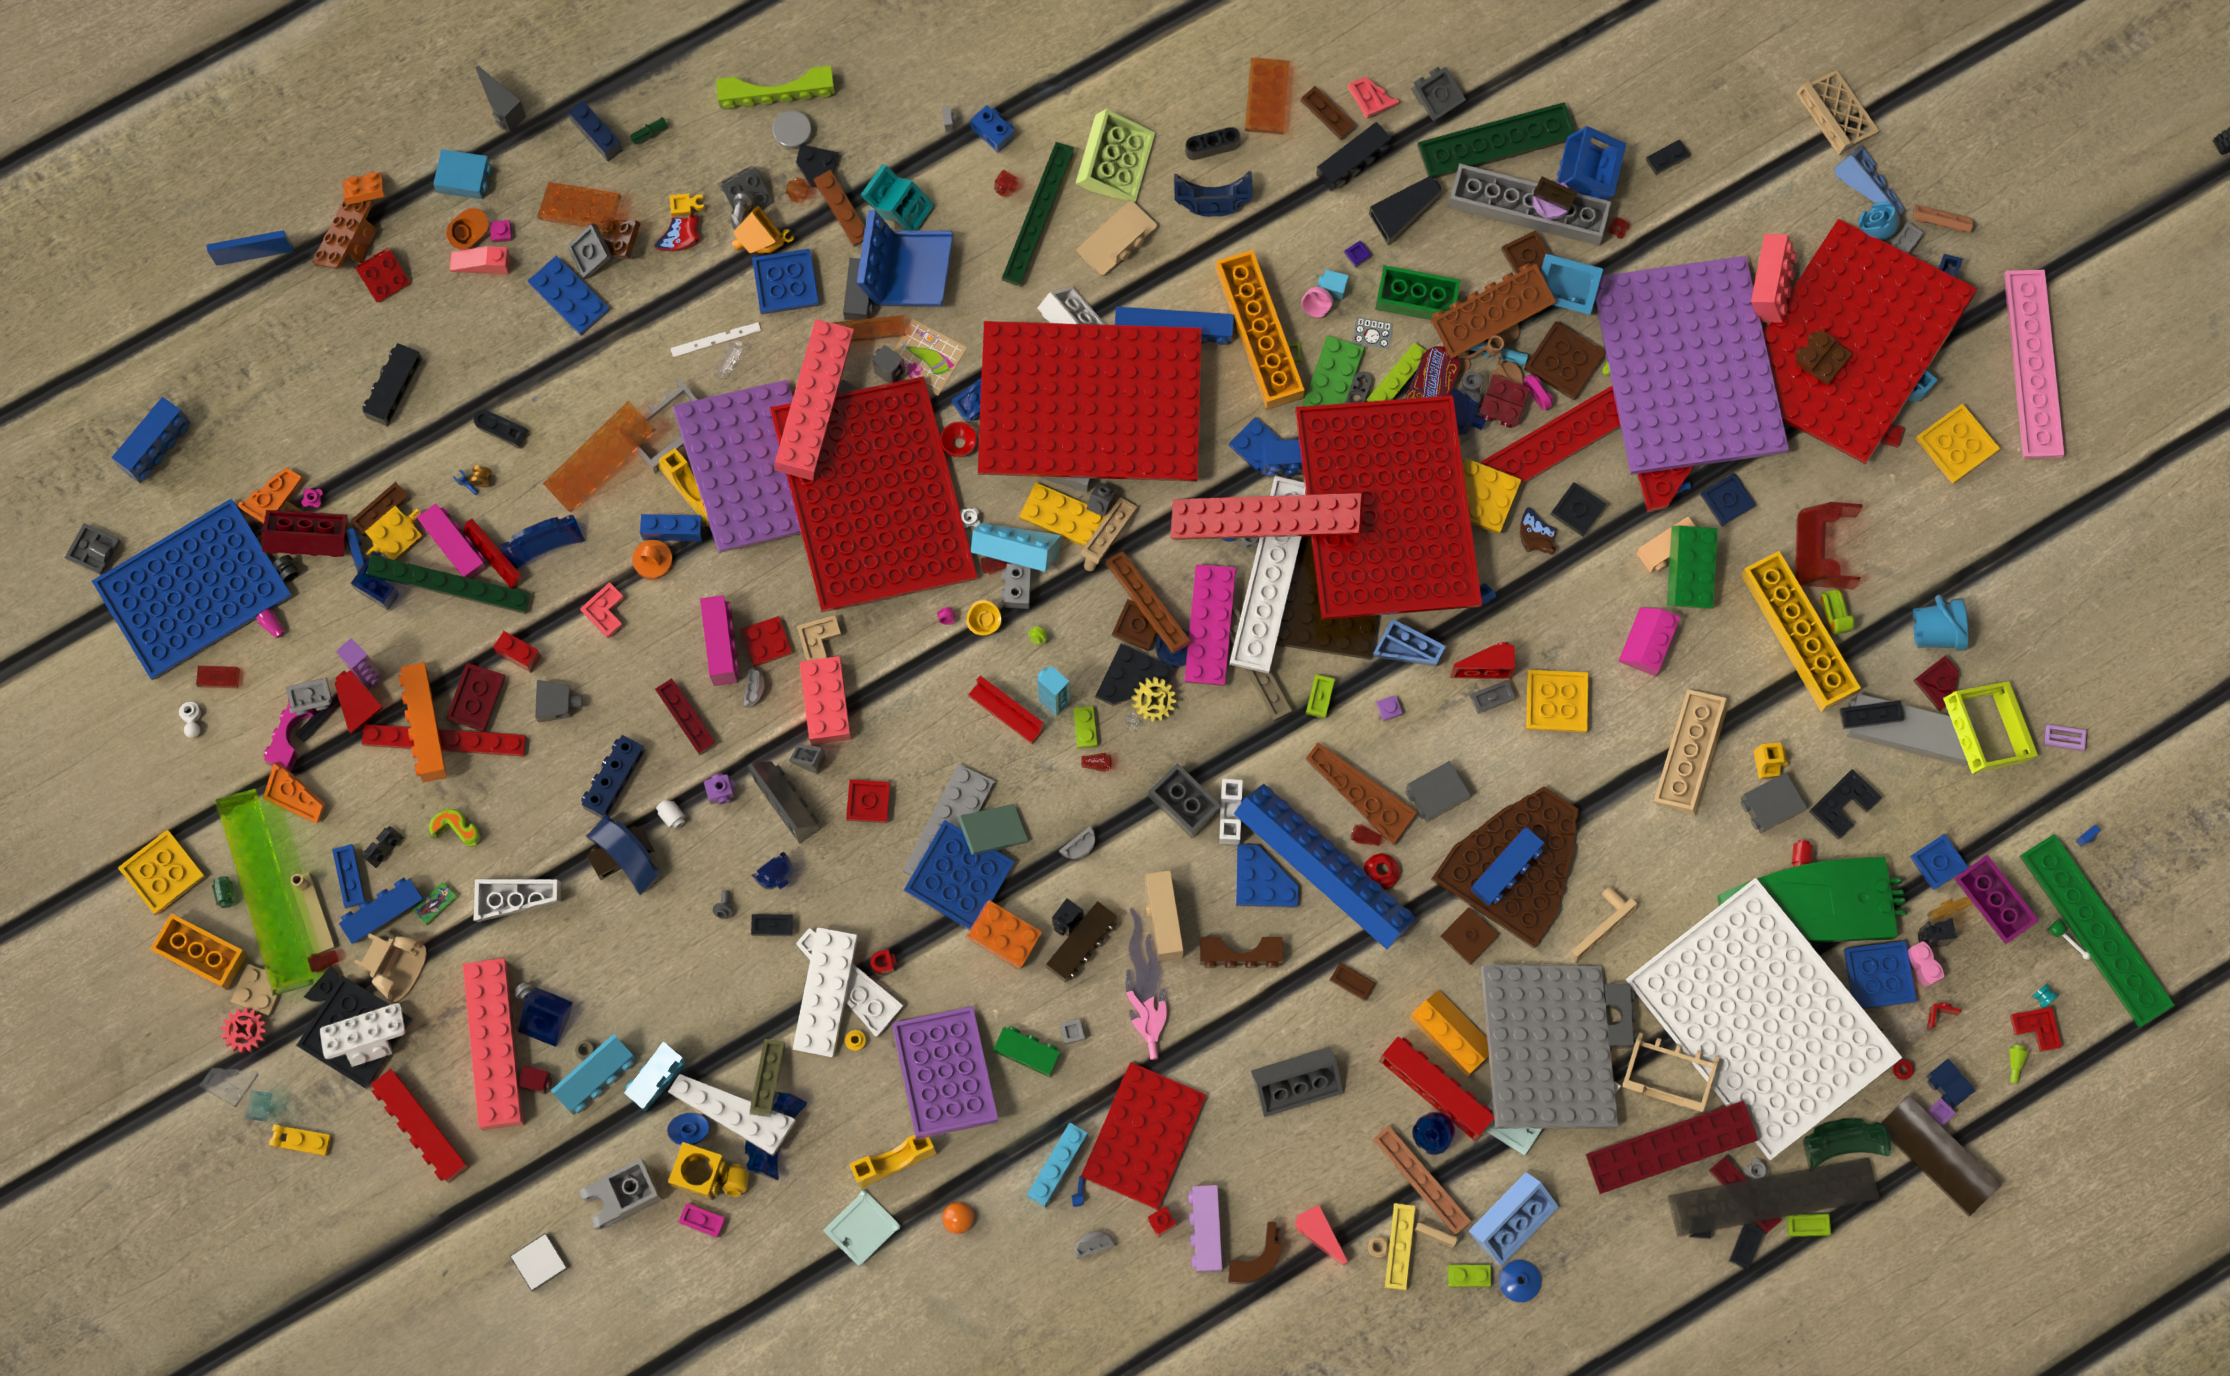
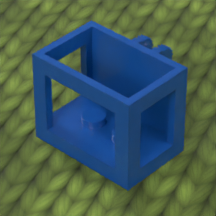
M1589 126L1580 129L1567 137L1556 182L1566 184L1570 189L1579 194L1603 200L1613 197L1627 143ZM1591 138L1610 146L1605 149L1590 143Z

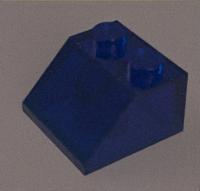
M535 987L525 1000L518 1032L556 1047L570 1017L573 1002Z

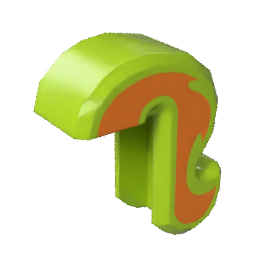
M1839 589L1821 593L1820 603L1825 611V619L1829 631L1833 635L1851 632L1855 626L1854 615L1848 616L1842 592Z
M445 809L437 813L429 825V832L434 839L446 831L448 827H451L468 847L476 846L481 839V834L476 826L471 823L468 827L467 820L456 809Z

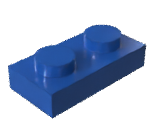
M354 528L346 530V537L357 573L365 571L364 564H367L365 552H360L359 546L362 545L360 535H355Z

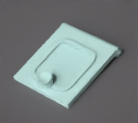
M1492 1099L1488 1107L1493 1111L1492 1115L1494 1116V1106ZM1494 1118L1485 1131L1525 1156L1542 1129H1496Z
M862 1190L859 1196L823 1231L860 1267L895 1231L900 1229L901 1225L865 1190Z

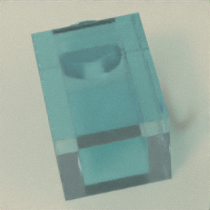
M251 1090L245 1119L266 1122L272 1093Z

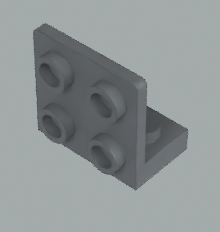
M749 166L717 183L720 190L725 193L733 211L735 208L733 201L737 193L748 191L752 194L754 204L750 210L745 212L744 217L748 216L756 206L763 208L772 203L767 189L756 168L753 166Z

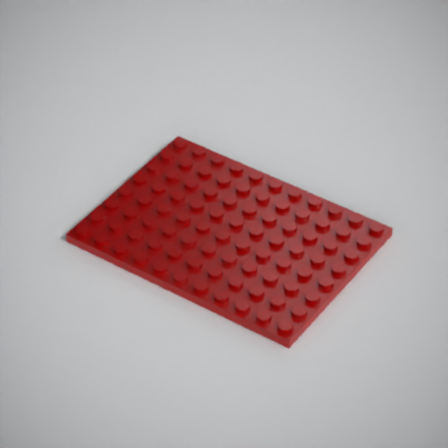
M1838 219L1792 288L1790 298H1787L1788 309L1787 314L1783 317V322H1770L1763 333L1782 421L1866 465L1977 292V288ZM1819 330L1836 339L1838 345L1852 353L1851 359L1829 386L1796 366V352L1800 347L1805 348L1807 346V339L1812 332L1817 333Z
M984 321L978 475L1197 482L1201 328Z
M924 376L838 393L813 481L786 474L821 613L977 580L975 566ZM791 403L770 407L778 446H780Z
M1453 395L1296 407L1295 415L1305 494L1362 493L1364 495L1362 535L1311 536L1321 619L1481 607L1482 600Z

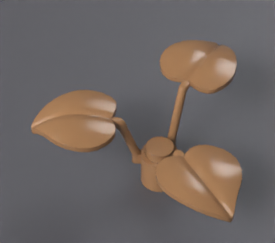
M1518 323L1490 337L1487 344L1472 355H1469V350L1457 355L1460 363L1458 373L1469 369V359L1486 351L1491 356H1497L1498 368L1492 371L1490 381L1494 374L1523 385L1522 374L1518 366L1512 362H1506L1502 366V354L1500 353L1504 344H1511L1518 338Z

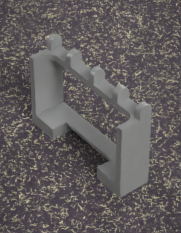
M681 380L677 382L680 388L672 395L667 391L663 393L666 399L657 407H654L651 403L647 405L651 411L639 420L637 416L632 417L635 424L625 431L623 427L618 429L626 442L655 474L660 470L659 458L672 449L676 448L678 450L684 445L682 436L678 437L655 457L650 459L631 438V435L682 394L690 401L698 400Z

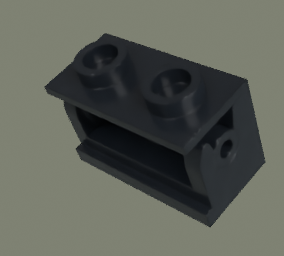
M1066 898L1052 917L1053 930L1061 936H1069L1070 931L1078 921H1082L1084 918L1083 909Z
M1953 918L1937 922L1932 926L1931 922L1928 921L1918 932L1919 943L1924 941L1930 948L1948 946L1957 938Z

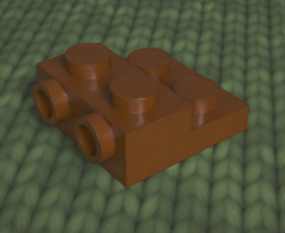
M1819 330L1817 333L1812 332L1807 339V346L1805 348L1800 347L1796 352V366L1829 386L1851 359L1852 353L1838 345L1836 339Z

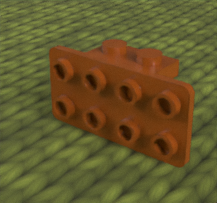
M370 200L346 205L345 201L341 203L337 215L315 253L312 261L313 264L339 269L346 255L355 262L361 263L378 230L366 220L373 205Z

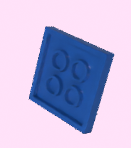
M810 249L752 257L761 314L819 306Z
M1906 941L1852 947L1843 950L1851 995L1862 1009L1917 1002Z

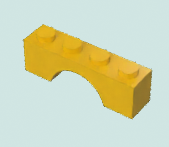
M674 448L659 458V469L697 515H701L703 522L710 526L695 477L688 466V462Z
M914 1134L906 1138L900 1146L887 1153L877 1156L868 1155L849 1165L859 1188L862 1189L937 1154L930 1137L916 1140Z

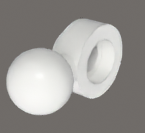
M186 702L180 707L179 715L187 723L184 727L185 735L189 738H195L200 734V726L195 722L201 717V710L196 703ZM188 709H192L190 713H186Z

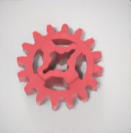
M246 1007L243 1012L237 1008L235 1015L229 1013L230 1019L223 1020L226 1023V1027H221V1030L225 1032L221 1038L224 1040L228 1039L225 1045L228 1047L232 1045L231 1049L233 1051L239 1048L240 1053H244L245 1049L252 1052L253 1046L259 1048L258 1042L265 1041L262 1034L268 1033V1031L263 1029L267 1023L261 1021L263 1016L261 1014L257 1015V1011L254 1009L249 1013V1009ZM248 1017L246 1021L240 1020V1018ZM240 1025L246 1028V1033L249 1036L242 1033L243 1031L241 1030L242 1028L240 1027ZM242 1040L248 1041V1043L241 1044L240 1042Z

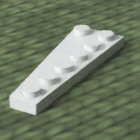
M810 928L796 943L809 960H811L816 935ZM854 964L852 965L845 1002L873 1035L878 1038L901 1011L903 1005Z
M679 1074L668 1091L674 1097L772 1156L775 1155L796 1122L795 1119L773 1110L771 1117L751 1115L750 1101Z

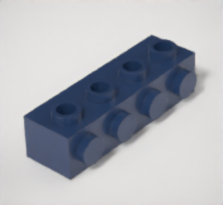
M621 735L620 739L614 741L612 745L613 751L610 756L605 757L601 765L603 767L599 774H595L591 782L592 787L589 792L586 791L581 799L582 807L600 818L610 813L646 751L643 745L624 735Z

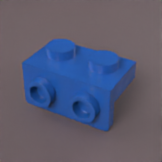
M981 378L950 400L963 420L970 419L972 421L980 415Z

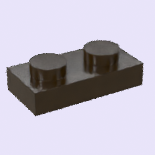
M1542 176L1533 193V196L1568 212L1577 195L1576 191Z

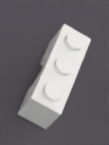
M1222 779L1219 844L1237 845L1240 843L1241 820L1233 813L1242 802L1243 780Z

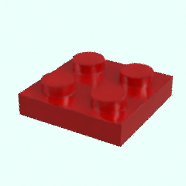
M779 616L741 629L754 667L792 654Z
M849 779L846 821L887 823L890 782Z

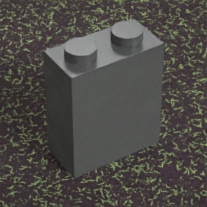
M1450 761L1408 783L1407 791H1405L1410 802L1414 801L1416 804L1418 816L1421 819L1424 818L1426 823L1470 798V793Z
M1787 773L1745 793L1741 797L1740 802L1743 810L1751 816L1752 826L1755 830H1759L1760 834L1793 818L1807 808Z

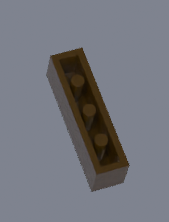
M1097 901L1046 963V968L1065 983L1068 979L1072 981L1078 974L1077 968L1081 963L1085 965L1091 958L1090 952L1094 947L1098 949L1104 942L1103 936L1107 931L1111 933L1117 926V916Z

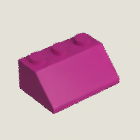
M1640 607L1618 662L1656 677L1680 616L1663 609Z

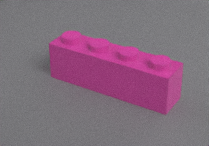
M435 503L417 516V519L460 575L473 579L486 569L483 563L486 560L479 551L474 552L471 548L474 545L467 536L465 538L462 537L460 534L462 529L455 521L451 523L448 519L450 517L448 511L444 507L440 508Z

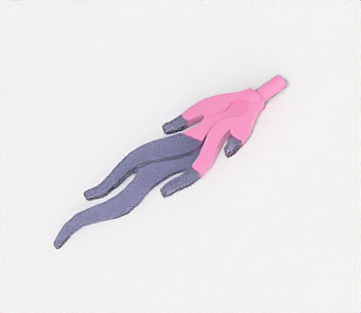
M1131 908L1130 912L1134 920V930L1129 942L1128 951L1134 965L1136 981L1133 988L1131 985V973L1127 969L1125 987L1128 999L1139 1013L1140 1018L1136 1016L1133 1010H1129V1016L1136 1030L1143 1036L1146 1044H1148L1150 1060L1158 1059L1156 1043H1158V1037L1164 1027L1167 1016L1164 998L1165 989L1162 988L1160 990L1159 1007L1156 1011L1154 1008V996L1160 977L1159 963L1151 946V934H1148L1145 947L1149 962L1148 965L1145 964L1140 950L1142 924L1138 914Z

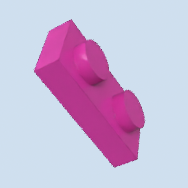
M686 1203L678 1223L718 1238L725 1218Z

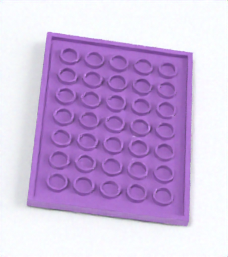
M788 380L673 405V411L705 507L718 553L801 534L786 473L774 471L779 446L770 414V407L792 403L793 396Z

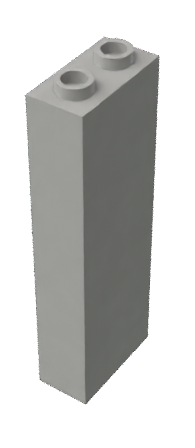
M1857 694L1854 699L1850 700L1849 707L1890 701ZM1902 705L1904 721L1845 729L1847 730L1846 737L1962 766L1968 763L1950 716ZM1971 722L1976 732L1977 723Z

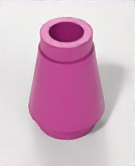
M269 608L256 617L259 621L258 624L276 639L285 633L275 612Z

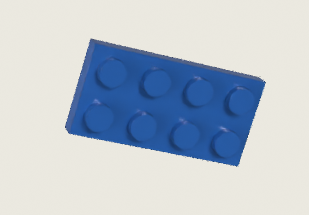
M557 255L528 280V284L580 336L610 311L609 307Z

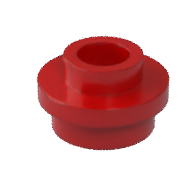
M1900 1059L1893 1065L1892 1071L1896 1078L1907 1080L1913 1075L1914 1068L1910 1061ZM1901 1066L1905 1067L1906 1073H1901L1899 1068Z

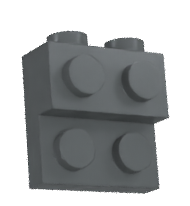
M1439 66L1429 72L1430 76L1424 79V77H1421L1414 81L1415 86L1411 88L1419 104H1423L1432 121L1466 100L1447 67L1442 69Z

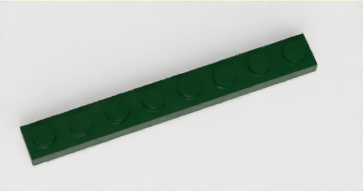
M1055 142L1003 273L1002 281L1021 286L1074 152V147Z
M371 555L367 570V576L524 614L526 613L530 597L528 592L376 555Z

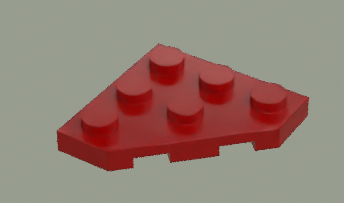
M1694 466L1637 474L1647 512L1667 508Z

